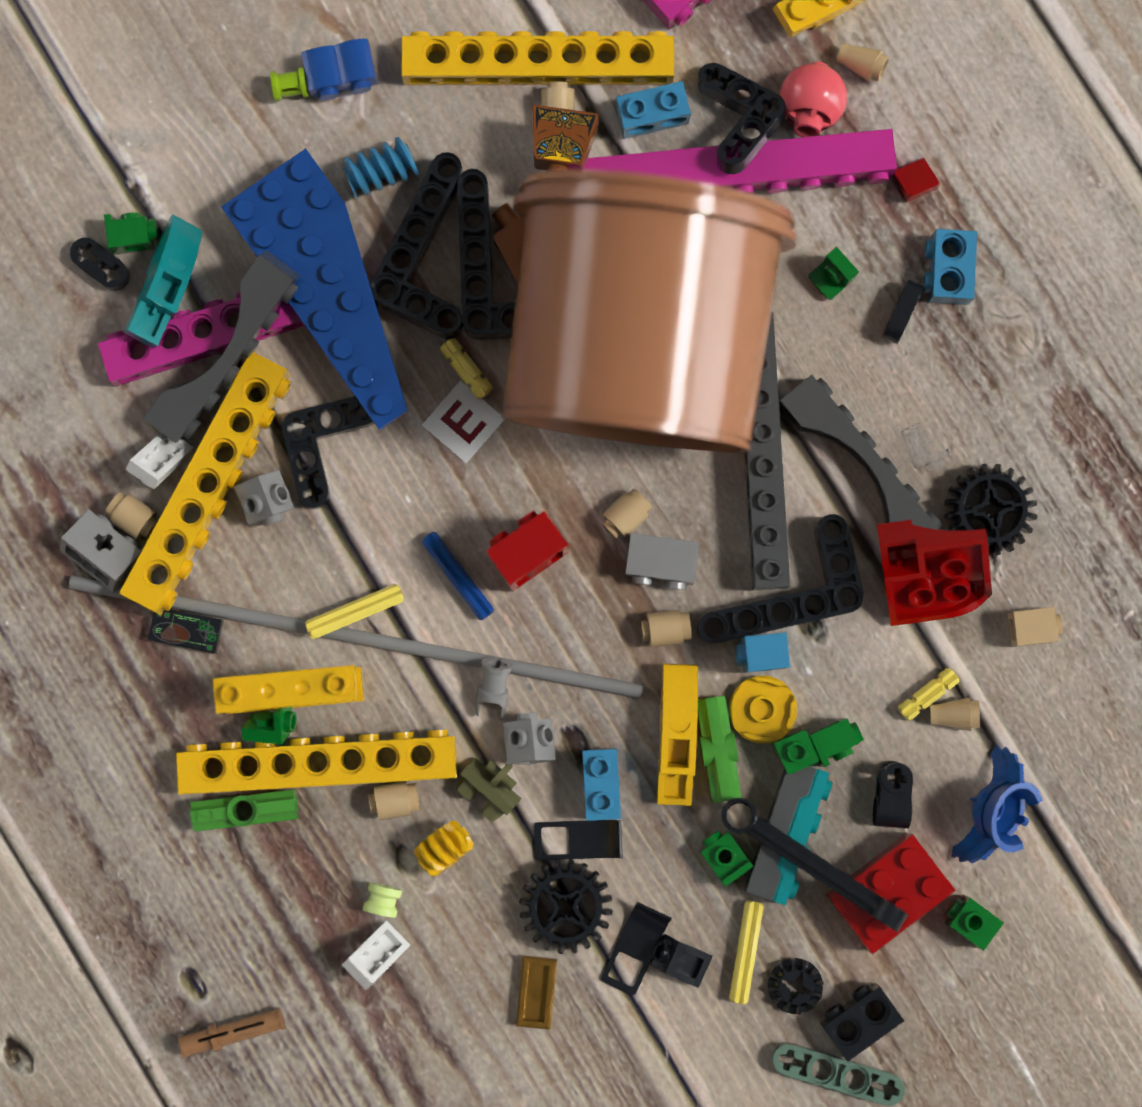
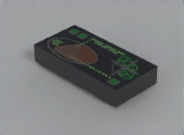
M172 609L169 611L164 610L161 616L153 613L148 640L217 654L224 620Z

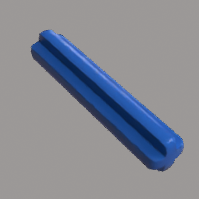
M432 532L423 538V546L477 618L484 620L494 612V608L436 532Z

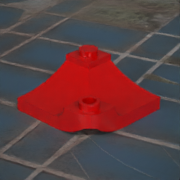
M912 519L877 524L891 626L958 617L977 609L991 597L992 583L986 529L965 531L938 530L912 524Z

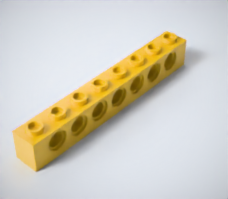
M415 31L411 32L410 36H402V79L404 85H547L550 82H566L568 85L672 84L674 80V36H667V33L663 31H651L646 33V36H633V33L629 31H617L613 33V36H599V33L595 31H583L579 33V36H565V33L561 31L546 32L545 36H531V33L526 31H516L511 33V36H498L496 32L482 31L477 36H464V33L458 31L445 32L444 36H430L428 32ZM435 51H440L446 55L445 59L440 63H432L428 60V57ZM469 51H474L480 56L474 63H466L461 58ZM502 51L510 52L514 56L508 63H500L495 57ZM541 51L547 55V59L542 63H534L529 59V56L533 52ZM569 51H575L580 54L581 59L576 63H568L563 59V56ZM609 51L615 56V59L610 63H602L597 59V55L600 52ZM636 51H642L648 55L649 59L644 63H636L630 56Z
M255 352L248 359L246 358L119 592L120 595L160 616L164 610L169 611L178 595L174 590L180 579L185 581L194 566V562L191 559L197 549L202 550L206 545L211 533L207 529L213 518L218 520L221 517L227 504L224 498L229 488L234 490V486L239 484L243 475V471L240 470L246 458L250 460L258 448L259 441L256 438L262 428L267 429L275 416V411L272 409L277 399L283 400L290 389L292 382L288 380L290 374L286 368ZM256 387H262L266 390V396L260 402L249 400L250 391ZM239 417L250 419V425L244 432L233 430V423ZM221 448H233L234 454L231 460L224 463L217 461L216 455ZM206 477H215L217 479L215 490L210 493L202 492L200 489L202 480ZM190 507H198L201 510L200 518L194 523H186L184 520V514ZM174 537H182L184 539L182 551L177 554L169 553V541ZM165 567L168 571L166 581L158 585L153 584L151 580L152 572L156 568Z
M448 730L427 731L428 738H414L413 732L393 733V740L379 741V734L358 735V742L345 743L344 736L324 737V744L310 745V738L289 739V746L276 747V744L255 742V748L241 749V742L220 743V750L207 751V744L186 745V752L176 753L178 795L458 778L456 736H448ZM419 745L426 746L431 752V759L424 766L416 764L412 758L413 750ZM385 747L393 749L396 753V762L389 768L383 767L378 761V754ZM351 749L358 751L362 758L360 766L355 770L347 768L344 764V755ZM317 751L323 753L327 759L326 767L320 772L313 770L309 764L310 756ZM282 753L287 754L292 760V768L286 774L280 773L275 767V760ZM246 756H252L257 761V770L251 776L244 774L241 770V761ZM212 758L219 759L223 765L222 773L217 778L211 777L206 770V765Z

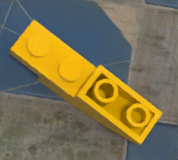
M783 0L777 3L772 10L789 38L811 27L815 29L865 0Z
M663 663L656 803L659 805L692 806L698 718V665Z

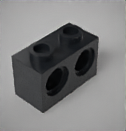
M869 983L863 984L851 994L853 997L851 1001L844 1006L837 1003L823 1014L825 1019L820 1024L847 1062L904 1022V1019L877 983L871 986ZM872 1000H879L882 1003L881 1014L875 1018L867 1017L865 1013L866 1005ZM842 1021H852L854 1023L853 1034L847 1038L839 1037L837 1035L838 1025Z

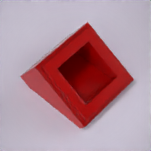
M924 158L899 168L894 173L906 203L935 191L940 186L938 178Z

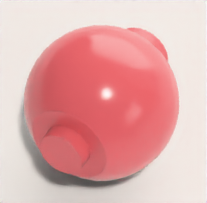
M812 62L797 67L788 74L780 89V96L785 103V118L794 126L793 131L799 137L820 136L821 131L830 128L838 122L847 105V89L843 79L834 69L823 62Z

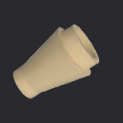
M843 43L838 52L836 62L846 66L868 82L872 80L880 82L886 71L889 56L884 55L883 50Z
M970 697L930 705L931 725H940L971 731V728H980L979 700H970Z

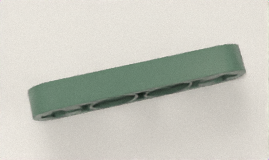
M790 1042L779 1044L772 1053L774 1067L784 1076L886 1106L898 1104L905 1095L903 1082L897 1075L889 1071L852 1060L847 1062L845 1058ZM788 1050H792L794 1058L804 1061V1054H809L810 1056L805 1063V1074L799 1073L802 1067L794 1063H790L788 1068H783V1062L779 1059L780 1054L786 1055ZM820 1059L827 1060L831 1065L830 1074L823 1079L816 1078L812 1074L813 1063ZM853 1069H858L864 1074L863 1084L856 1089L848 1087L845 1082L846 1074ZM871 1074H876L874 1081L886 1085L888 1080H893L892 1085L897 1088L896 1094L890 1093L888 1098H884L883 1091L872 1087V1094L866 1093L871 1085Z

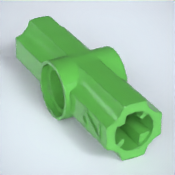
M725 696L698 700V719L701 732L699 744L703 766L707 768L712 803L742 798L736 766L738 752L734 732L730 729L729 712Z
M295 789L190 802L191 824L194 832L299 819L298 800ZM241 801H247L252 805L253 814L248 820H243L237 815V805Z

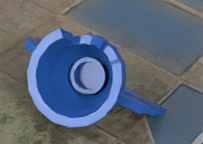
M998 745L995 746L990 753L993 763L992 780L974 798H970L973 802L972 816L974 825L966 837L954 845L951 857H958L959 862L969 861L974 863L980 859L986 860L998 847L1004 852L1012 853L1024 849L1023 842L1017 834H1012L1019 825L1027 826L1029 824V818L1023 816L1025 801L1030 806L1039 804L1043 799L1039 790L1032 783L1024 782L1023 764L1019 763L1017 754L1011 753L1007 747L1001 750Z

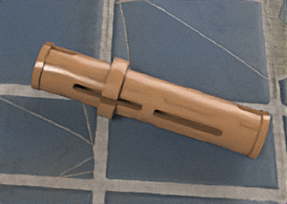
M279 1007L272 1011L219 1026L216 1023L210 1024L208 1029L185 1036H178L182 1056L186 1058L190 1055L212 1049L215 1052L223 1050L222 1046L277 1030H284L286 1025L282 1010Z

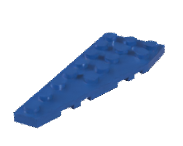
M305 148L221 206V208L256 257L268 250L301 275L295 283L299 289L289 301V304L379 431H381L407 413L408 409L346 204Z

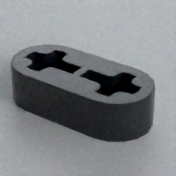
M84 237L77 239L70 248L72 261L98 283L111 291H118L127 286L130 280L129 269L120 259L91 238ZM93 247L91 252L99 259L96 264L89 259H84L81 262L82 255L79 253L82 248L89 250ZM107 265L112 270L120 267L118 273L121 275V278L118 281L111 279L107 282L109 276L102 270L103 266Z
M909 279L907 280L883 331L882 338L898 344L924 286Z

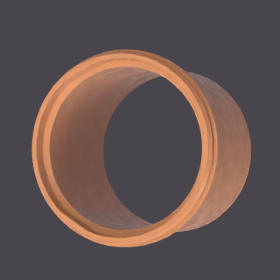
M555 170L534 173L525 177L519 186L520 194L516 195L513 200V211L526 220L503 406L505 412L502 413V418L530 427L620 442L697 451L749 452L751 446L748 443L752 441L780 253L794 249L797 242V234L792 230L795 227L792 213L784 206L756 195L721 186L671 177L602 170Z

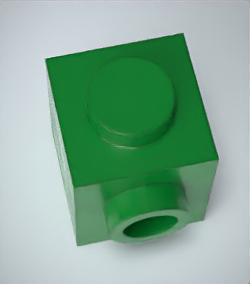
M965 895L961 900L956 898L945 913L948 916L945 924L983 951L1004 924L999 918Z

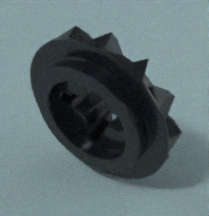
M791 958L780 962L772 970L768 979V993L772 1002L785 1013L800 1015L814 1009L822 998L824 983L820 972L812 963L800 958ZM802 972L801 984L809 993L797 992L790 1001L791 989L782 980L794 982Z

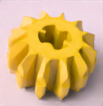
M457 820L450 821L422 841L415 848L414 855L422 869L426 870L431 877L445 872L472 850L474 843L464 826L462 827Z

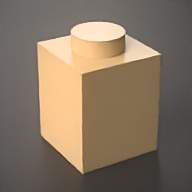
M1055 607L1007 613L1011 647L1058 642V635H1061L1063 632L1062 619L1060 614L1055 613Z

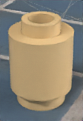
M566 82L547 83V88L541 90V105L575 110L574 89L568 88V83Z
M633 488L629 493L624 492L602 514L606 520L602 526L615 539L620 535L626 539L649 517L648 512L653 507L643 495Z
M119 492L112 499L105 511V515L110 517L112 524L137 541L142 537L148 539L158 522L155 520L157 512L131 494L126 496L122 492Z
M680 610L647 613V620L641 621L642 640L649 641L650 647L683 644L684 640L692 639L691 622L688 612L680 613Z
M407 781L374 786V793L368 794L371 815L378 814L379 820L410 816L412 811L420 810L416 783L408 784Z

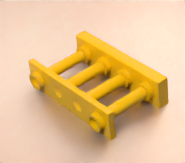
M355 665L213 678L216 714H236L276 710V708L283 707L299 708L364 701L362 667H355Z

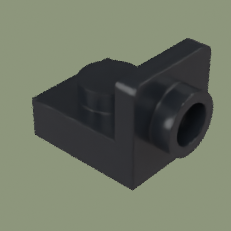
M664 934L653 951L651 966L666 975L699 988L713 956Z

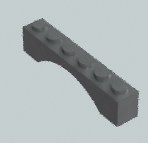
M268 250L259 254L240 281L241 303L239 319L233 338L223 355L201 376L185 383L170 386L162 391L143 419L175 443H178L184 437L191 439L202 424L197 420L202 412L205 410L209 413L221 398L217 394L223 383L229 386L239 373L240 369L236 367L243 356L248 359L260 343L256 340L258 334L262 329L268 331L278 319L279 314L275 311L283 301L288 304L296 294L299 287L295 283L301 275Z
M810 375L779 401V408L798 431L815 434L834 442L849 452L864 467L874 482L880 496L885 523L912 519V524L940 530L939 528L942 526V523L931 510L924 511L917 502L920 500L917 492L908 483L903 485L895 476L898 473L897 468L887 457L881 459L874 450L876 447L874 440L866 431L863 430L860 433L852 423L855 419L851 412L843 404L838 406L830 397L833 392L822 378L816 380L813 375Z

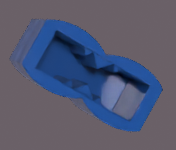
M367 38L345 41L336 45L322 46L301 52L309 93L312 98L318 97L319 101L336 99L338 93L351 90L353 94L366 93L371 90V86L378 84L371 47Z

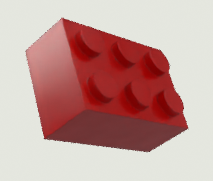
M533 510L517 522L519 524L517 530L511 534H508L505 530L488 542L491 547L486 550L488 557L512 592L569 553V545L545 511L537 514Z
M906 833L851 875L852 878L909 914L898 933L835 891L831 890L826 894V897L867 951L874 954L956 890L916 837L911 833Z

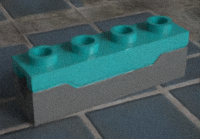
M809 766L793 774H787L784 768L767 822L808 849H811V847L806 846L809 834H816L822 814L817 813L820 801H827L833 783L828 780L830 773ZM759 842L752 862L754 867L749 871L743 890L786 906L787 900H794L800 880L795 879L798 867Z

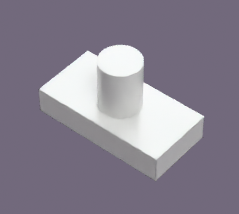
M160 433L129 461L126 470L140 479L145 486L155 489L190 456L194 447L183 439L175 443Z
M386 920L342 966L367 990L405 952L410 944Z

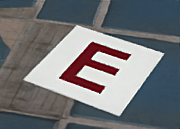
M460 380L425 420L422 426L467 464L505 419L483 399H477L470 391V388Z

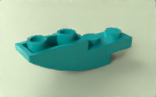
M174 214L170 216L145 275L147 279L123 333L152 348L159 345L170 317L176 314L184 296L198 255L203 230Z

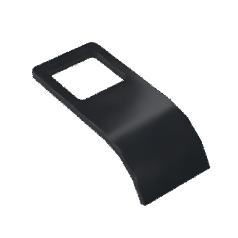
M621 820L537 822L534 824L535 858L538 861L623 858ZM543 827H568L569 853L543 855L541 829Z
M636 902L601 980L630 995H635L652 960L653 951L660 942L672 917ZM619 952H623L643 962L633 987L609 977V972Z

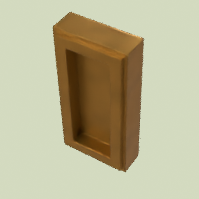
M523 955L516 1020L517 1027L551 1030L557 967L556 958Z

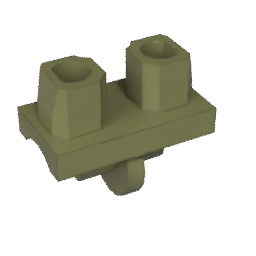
M475 758L460 773L463 777L459 781L456 791L465 799L470 800L479 790L489 799L480 810L491 822H494L503 814L507 816L522 799L512 790L517 783L507 774L513 768L512 765L506 764L501 769L491 760L485 766Z

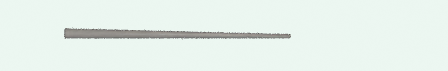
M73 575L70 578L69 589L129 600L119 594L123 585H120L112 593L97 580ZM178 595L171 607L188 612L308 634L305 627L307 620ZM345 627L321 636L475 667H481V661L484 658L496 657ZM504 658L512 663V670L510 672L512 674L637 698L642 697L644 686L642 684Z

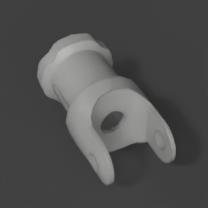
M501 657L484 658L481 661V669L484 670L482 684L479 685L477 690L476 715L479 716L482 702L495 703L502 707L500 720H502L508 699L506 679L507 674L512 670V663Z

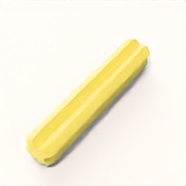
M392 584L305 622L306 630L311 639L326 635L402 603V591L397 584Z
M747 900L744 904L729 999L733 1003L747 1004L749 999L764 908L763 904L758 901Z

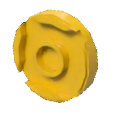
M754 676L744 680L733 691L729 701V718L733 728L744 739L754 743H772L782 739L793 728L797 718V702L792 691L783 681L772 676Z

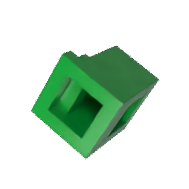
M132 212L122 214L120 216L121 219L116 220L111 214H104L107 245L114 255L155 249L153 239H158L159 236L155 218L148 219L146 216H141V213Z
M843 718L808 734L819 757L820 767L830 765L828 758L831 756L837 761L853 754L854 752L851 747L864 741L856 722L850 724L848 718Z
M717 830L702 841L705 847L699 850V852L725 887L754 867L728 831L721 834ZM722 850H728L731 853V859L727 863H722L718 859V855Z

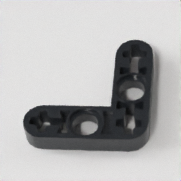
M708 63L703 65L698 72L699 91L704 96L742 115V118L717 149V165L719 169L727 174H738L749 165L785 118V102L780 95L722 64ZM744 90L750 94V97L745 100H738L732 94L735 91ZM764 110H767V111H769V112H768L767 115L765 116V122H764V121L762 120L763 117H764ZM754 128L760 132V135L749 139L743 136L742 132L745 129ZM739 146L740 148L738 151V158L732 157L736 153L737 147Z
M355 396L295 411L283 419L282 433L297 494L301 503L307 508L320 509L328 503L330 498V489L317 440L374 425L370 417L363 420L360 415L351 416L353 424L347 425V416L342 407L348 406L349 412L358 411L360 409V402ZM328 410H334L340 414V423L333 429L325 428L322 425L321 418ZM315 414V423L320 432L314 433L312 426L302 429V435L299 437L294 432H289V428L294 426L293 420L299 419L302 424L310 423L312 420L309 418V415ZM304 451L312 452L315 456L316 462L309 470H302L297 466V457ZM319 472L320 478L315 477L313 480L317 489H323V494H320L318 496L319 501L314 503L311 498H305V493L310 492V486L307 479L301 482L300 476H312Z

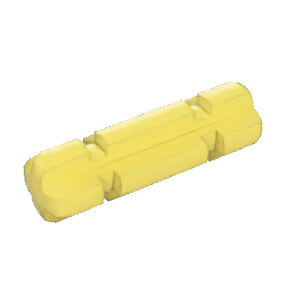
M452 338L446 341L440 347L441 354L446 360L450 359L452 361L450 365L466 386L468 384L471 385L470 391L477 399L487 396L493 389L486 377L482 379V372L466 352H461L463 348L456 339Z
M944 669L937 675L938 678L936 680H930L911 695V700L906 699L898 706L900 714L907 721L912 720L920 714V709L925 710L945 694L944 690H950L958 684L959 678L952 669Z

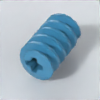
M399 137L395 138V149H392L387 142H383L382 154H379L373 146L370 147L369 159L362 152H357L356 164L348 156L344 157V170L356 200L358 188L367 196L370 194L371 183L379 191L382 190V179L384 178L393 186L395 185V174H398L406 181L408 180V169H411L416 176H419L408 144H405Z

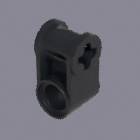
M887 761L879 767L872 810L873 826L909 829L912 819L913 774L905 764ZM896 768V772L902 774V779L897 780L894 786L893 782L887 780L888 774H894Z

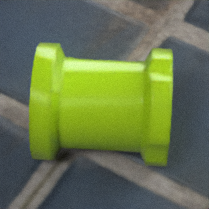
M304 66L299 67L298 71L281 74H277L276 71L270 72L275 102H279L283 97L302 95L304 98L309 97Z

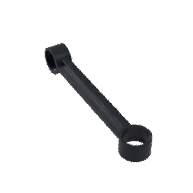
M734 798L724 805L721 818L728 830L737 834H749L898 933L909 914L759 817L750 801L744 798ZM734 804H745L751 810L752 818L750 824L743 829L734 828L727 821V810Z

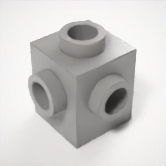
M280 470L257 476L234 486L248 525L260 521L263 522L264 527L283 520L281 513L294 508Z
M524 713L517 715V721L503 723L507 765H530L556 760L554 747L555 733L552 727V719H538L537 713Z

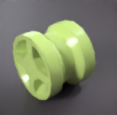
M369 882L367 889L370 895L369 899L364 902L362 910L376 915L396 918L397 909L395 905L397 899L401 897L403 890Z

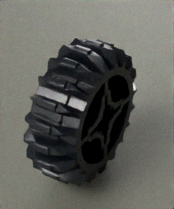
M982 464L979 469L980 476L971 467L967 470L969 480L962 475L956 478L961 489L956 486L949 487L948 492L956 497V499L944 500L945 506L954 508V511L944 514V519H955L956 523L948 527V530L952 531L958 529L960 531L974 530L969 525L967 518L980 520L984 524L986 532L989 533V537H987L988 550L989 546H991L993 555L998 556L1001 555V544L1007 552H1011L1014 550L1012 540L1019 545L1025 542V538L1020 531L1027 534L1032 533V526L1025 521L1037 519V514L1028 512V508L1037 506V501H1027L1026 496L1033 492L1032 487L1024 490L1020 488V485L1025 482V477L1020 476L1015 481L1011 479L1014 475V469L1009 468L1004 475H1001V464H995L990 474L988 465ZM981 483L982 491L979 493L980 501L978 505L964 508L965 499L969 491L975 485ZM992 483L1005 488L1011 494L1014 501L1000 499L996 488H992ZM989 502H992L991 506L996 505L997 508L1005 507L993 514L992 518L989 517V514L986 515L984 511L975 512L989 505ZM1016 512V519L1012 528L1004 536L1000 537L999 528L1002 527L1001 519L1003 515Z
M573 859L568 861V870H562L560 860H555V872L551 873L549 867L544 864L541 866L542 872L545 875L544 878L541 879L536 873H532L530 876L532 881L537 884L535 888L528 884L523 886V890L532 895L531 898H520L519 904L530 906V910L520 912V918L526 919L531 917L532 922L527 923L524 929L528 932L537 928L538 932L532 940L537 943L545 936L547 938L544 945L545 950H550L554 941L559 943L557 947L558 954H563L564 944L570 943L571 952L574 954L578 952L576 942L581 940L583 946L588 949L591 945L587 936L591 934L598 941L602 938L601 934L595 929L597 925L608 929L609 923L600 918L601 915H612L613 910L611 908L602 907V903L612 901V896L610 894L600 895L599 892L606 889L608 885L606 881L598 885L594 884V881L599 876L598 871H593L589 877L584 875L588 867L586 863H582L579 872L573 870ZM560 878H572L581 882L568 893H562L549 884ZM588 890L591 891L595 900V912L591 921L584 917V914L581 913L578 907L580 900ZM541 891L548 896L547 898L554 907L544 923L540 920L537 912V899ZM579 893L574 898L572 904L574 913L579 919L573 914L567 915L566 912L565 915L560 914L554 920L560 905L552 894L559 899L565 898L566 901V898L572 899ZM564 920L572 921L583 929L569 935L551 931Z

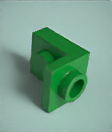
M836 246L826 255L823 262L808 275V279L830 301L855 280L859 271Z
M292 707L276 708L274 713L268 711L253 713L242 727V741L282 745L296 728V712L292 711Z
M806 729L771 743L775 755L780 757L787 774H793L819 762V757Z

